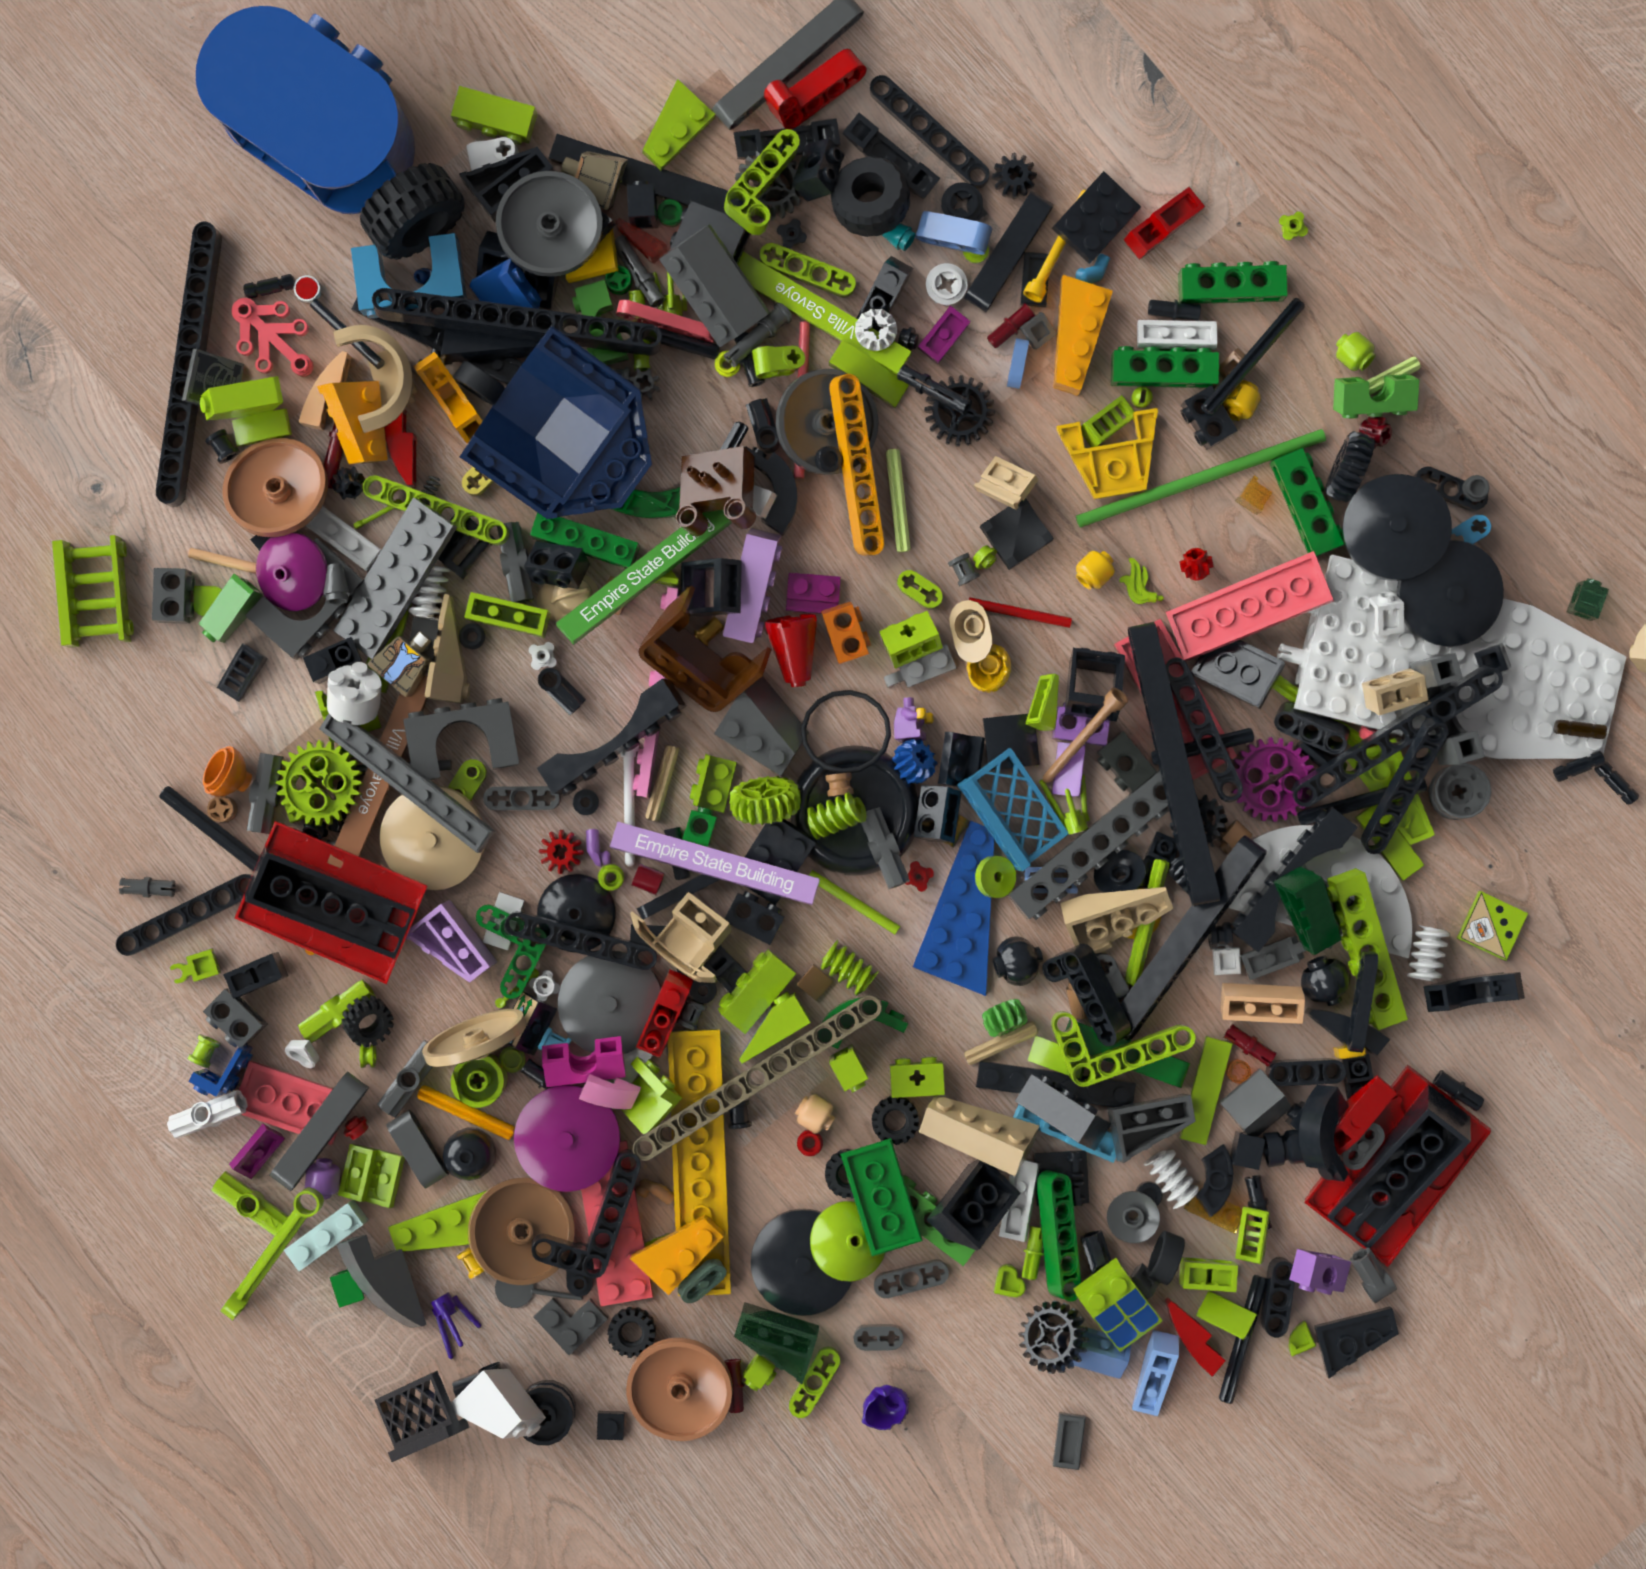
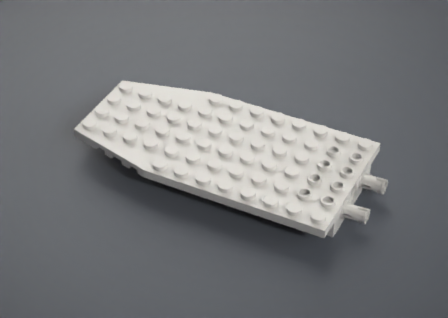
M1336 555L1330 556L1325 575L1334 602L1308 612L1311 613L1303 649L1283 643L1278 651H1281V654L1277 653L1278 659L1299 664L1294 683L1299 685L1294 709L1380 730L1421 703L1378 715L1366 708L1362 683L1411 668L1410 663L1451 653H1456L1462 677L1479 668L1474 653L1503 643L1511 663V668L1501 672L1503 676L1501 687L1456 715L1464 730L1468 732L1478 731L1484 755L1491 759H1581L1586 756L1590 757V754L1601 751L1604 755L1626 661V656L1542 610L1528 604L1504 598L1501 611L1495 623L1480 638L1461 646L1431 644L1416 636L1405 623L1404 632L1378 636L1375 633V608L1370 604V597L1378 596L1382 592H1392L1397 595L1398 581L1376 578L1362 570L1352 559ZM1495 674L1482 678L1483 684L1489 685L1494 682ZM1465 686L1460 689V699H1467L1471 696V687ZM1416 716L1412 721L1413 727L1420 728L1425 721V716ZM1556 720H1568L1569 722L1576 721L1592 723L1593 725L1607 726V735L1605 739H1594L1592 737L1554 733V723ZM1394 730L1391 732L1392 734L1402 736L1401 730Z

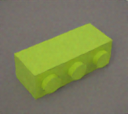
M463 86L458 88L451 117L458 128L471 131L472 128L481 130L482 134L492 138H496L497 135L507 137L514 144L521 145L522 142L530 143L538 115L535 106Z
M470 592L464 618L469 621L545 638L551 613L545 609Z
M769 949L765 953L761 952L753 961L754 966L748 973H743L738 978L737 986L732 993H726L719 1002L720 1007L718 1011L744 1034L749 1031L796 975L790 966Z
M852 1044L829 1056V1063L844 1091L850 1089L853 1093L866 1086L865 1080L868 1079V1074Z

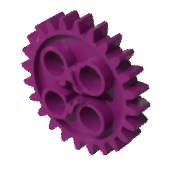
M1272 737L1267 738L1266 745L1262 739L1257 740V747L1251 743L1247 744L1248 753L1243 750L1239 751L1243 759L1233 760L1238 766L1235 770L1243 787L1242 794L1235 803H1245L1242 809L1243 812L1252 809V818L1261 813V821H1266L1268 815H1270L1272 822H1277L1278 814L1282 820H1287V812L1296 816L1297 811L1295 807L1297 806L1301 809L1305 807L1299 806L1294 801L1291 791L1285 788L1284 781L1288 776H1291L1297 782L1308 775V771L1314 768L1313 765H1305L1309 756L1300 757L1299 754L1302 751L1300 748L1292 750V741L1283 746V738H1278L1276 744H1274ZM1273 754L1281 757L1282 764L1278 769L1273 768L1270 764V758ZM1286 767H1292L1291 771L1275 779L1276 785L1269 784L1257 793L1252 792L1255 787L1270 779L1268 774L1276 775ZM1252 768L1259 771L1260 778L1257 783L1251 782L1248 778V772ZM1308 787L1301 788L1297 793V797L1307 799L1309 795L1306 792L1311 789ZM1237 788L1233 789L1231 794H1237ZM1267 790L1271 791L1274 795V801L1271 805L1265 804L1262 799L1263 793Z

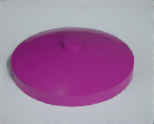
M554 1086L540 1092L526 1104L516 1122L514 1146L522 1168L534 1181L552 1190L563 1192L577 1191L595 1184L610 1170L619 1152L621 1140L620 1127L613 1109L580 1100L582 1086Z

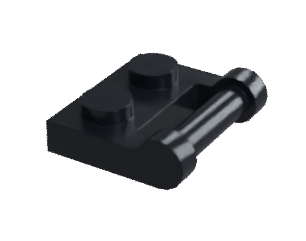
M468 518L465 523L468 531H474L479 526L471 518ZM455 531L438 560L464 580L468 575V569L490 543L479 540L462 562L457 565L453 562L454 558L472 537Z

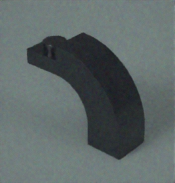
M746 446L745 448L755 456L754 468L769 478L773 485L774 493L777 495L766 519L761 518V522L784 536L794 519L797 509L795 478L786 462L775 452L767 460L765 459L767 455L756 447H753L751 450Z
M1501 972L1470 976L1423 986L1428 1012L1450 1011L1475 1004L1521 1000L1525 998L1520 972Z
M1316 1085L1305 1102L1300 1118L1299 1144L1302 1158L1306 1167L1317 1168L1323 1179L1344 1182L1349 1173L1337 1154L1334 1135L1339 1119L1349 1106L1338 1087Z

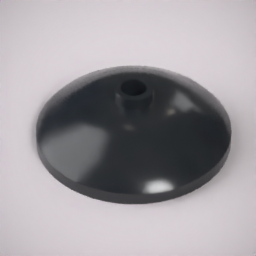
M570 874L556 879L544 890L538 903L537 916L610 935L615 924L616 907L609 890L604 889L597 879L583 874ZM572 909L579 911L580 915L577 919L570 916ZM540 923L539 927L545 931L547 936L550 935V927L545 923ZM566 930L561 934V940L563 943L570 945L575 942L576 935L573 931ZM597 937L589 938L586 943L589 950L602 944L601 940Z

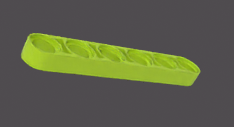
M369 476L363 483L365 495L379 503L405 512L413 497L419 500L428 499L431 504L430 507L440 515L446 508L454 510L455 516L450 522L457 526L455 530L457 532L497 546L504 544L509 538V529L499 520L380 476ZM375 481L382 483V491L378 495H372L369 491V486ZM398 490H404L407 495L405 502L401 504H396L393 500V495ZM470 517H476L479 520V526L474 531H468L465 526L467 519ZM494 526H501L503 529V536L498 540L491 539L489 534Z

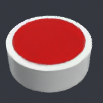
M301 276L294 284V293L300 301L311 303L314 299L320 297L321 285L312 276Z

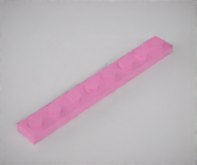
M668 587L667 594H662L660 608L665 610L667 606L680 596V590ZM656 670L651 671L649 686L666 678ZM660 730L650 737H647V735L643 737L645 739L644 748L639 749L637 764L641 765L640 775H635L633 790H637L636 796L650 798Z

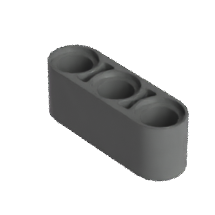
M411 1110L404 1112L386 1124L392 1138L425 1189L449 1175L443 1160Z

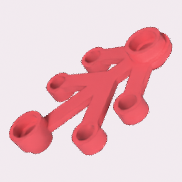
M240 298L232 306V315L240 323V340L236 345L237 351L244 356H249L253 353L254 345L250 342L252 324L258 330L259 358L255 362V367L259 372L267 374L273 368V364L270 361V343H272L291 362V369L294 373L301 377L310 375L314 367L312 360L304 354L298 355L277 335L296 334L304 336L309 331L308 324L302 319H296L293 323H265L258 316L276 315L279 318H286L290 314V307L284 301H277L274 305H256L249 298ZM282 305L285 306V312L282 314H278V307ZM247 306L249 308L248 313L242 315L240 313L241 308ZM300 323L304 324V330L297 332L296 326ZM244 343H249V349L243 352L241 346ZM304 360L305 366L301 369L297 368V362ZM267 361L268 367L264 370L260 369L261 362Z

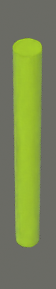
M812 870L808 875L819 878V887L895 935L899 930L900 925L816 871Z

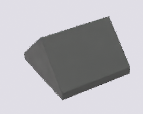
M1260 1068L1220 1101L1221 1105L1246 1135L1256 1137L1262 1134L1291 1108L1286 1096Z

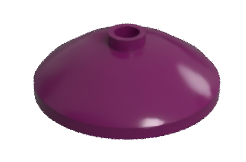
M293 532L284 536L271 537L265 542L257 557L256 576L260 589L271 603L284 610L300 611L313 606L323 596L328 565L322 550L312 539L303 534ZM281 570L285 573L284 578L281 575Z

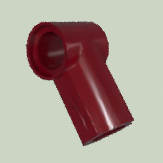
M640 863L631 886L657 895L665 873Z

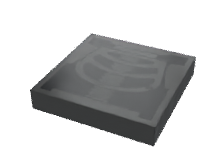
M193 349L182 401L200 406L201 395L209 388L241 383L245 364L199 349Z

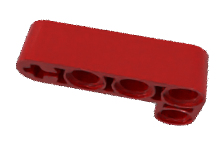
M843 49L790 88L782 80L771 82L764 91V97L772 114L785 129L791 130L858 83L865 76L867 68L851 49Z

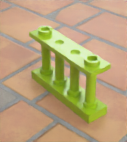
M110 535V545L75 549L70 546L69 542L64 540L52 541L61 646L68 648L79 647V640L82 637L118 634L120 641L131 642V635L134 634V625L132 620L129 619L124 567V557L127 556L126 543L122 541L121 537L116 535ZM102 556L112 557L113 571L77 575L72 571V562L75 559ZM114 582L115 597L80 601L75 598L74 588L77 585ZM116 608L117 623L82 627L77 624L76 614H79V611Z

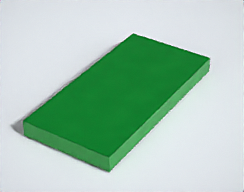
M892 1138L841 1153L871 1255L876 1256L923 1241Z

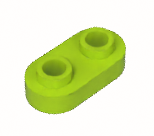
M476 759L465 761L448 787L454 790L460 789L463 795L472 801L487 776L486 766ZM471 767H475L477 770V774L474 777H470L468 774V770Z

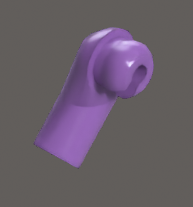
M587 830L586 848L594 864L599 867L610 864V852H601L599 830Z

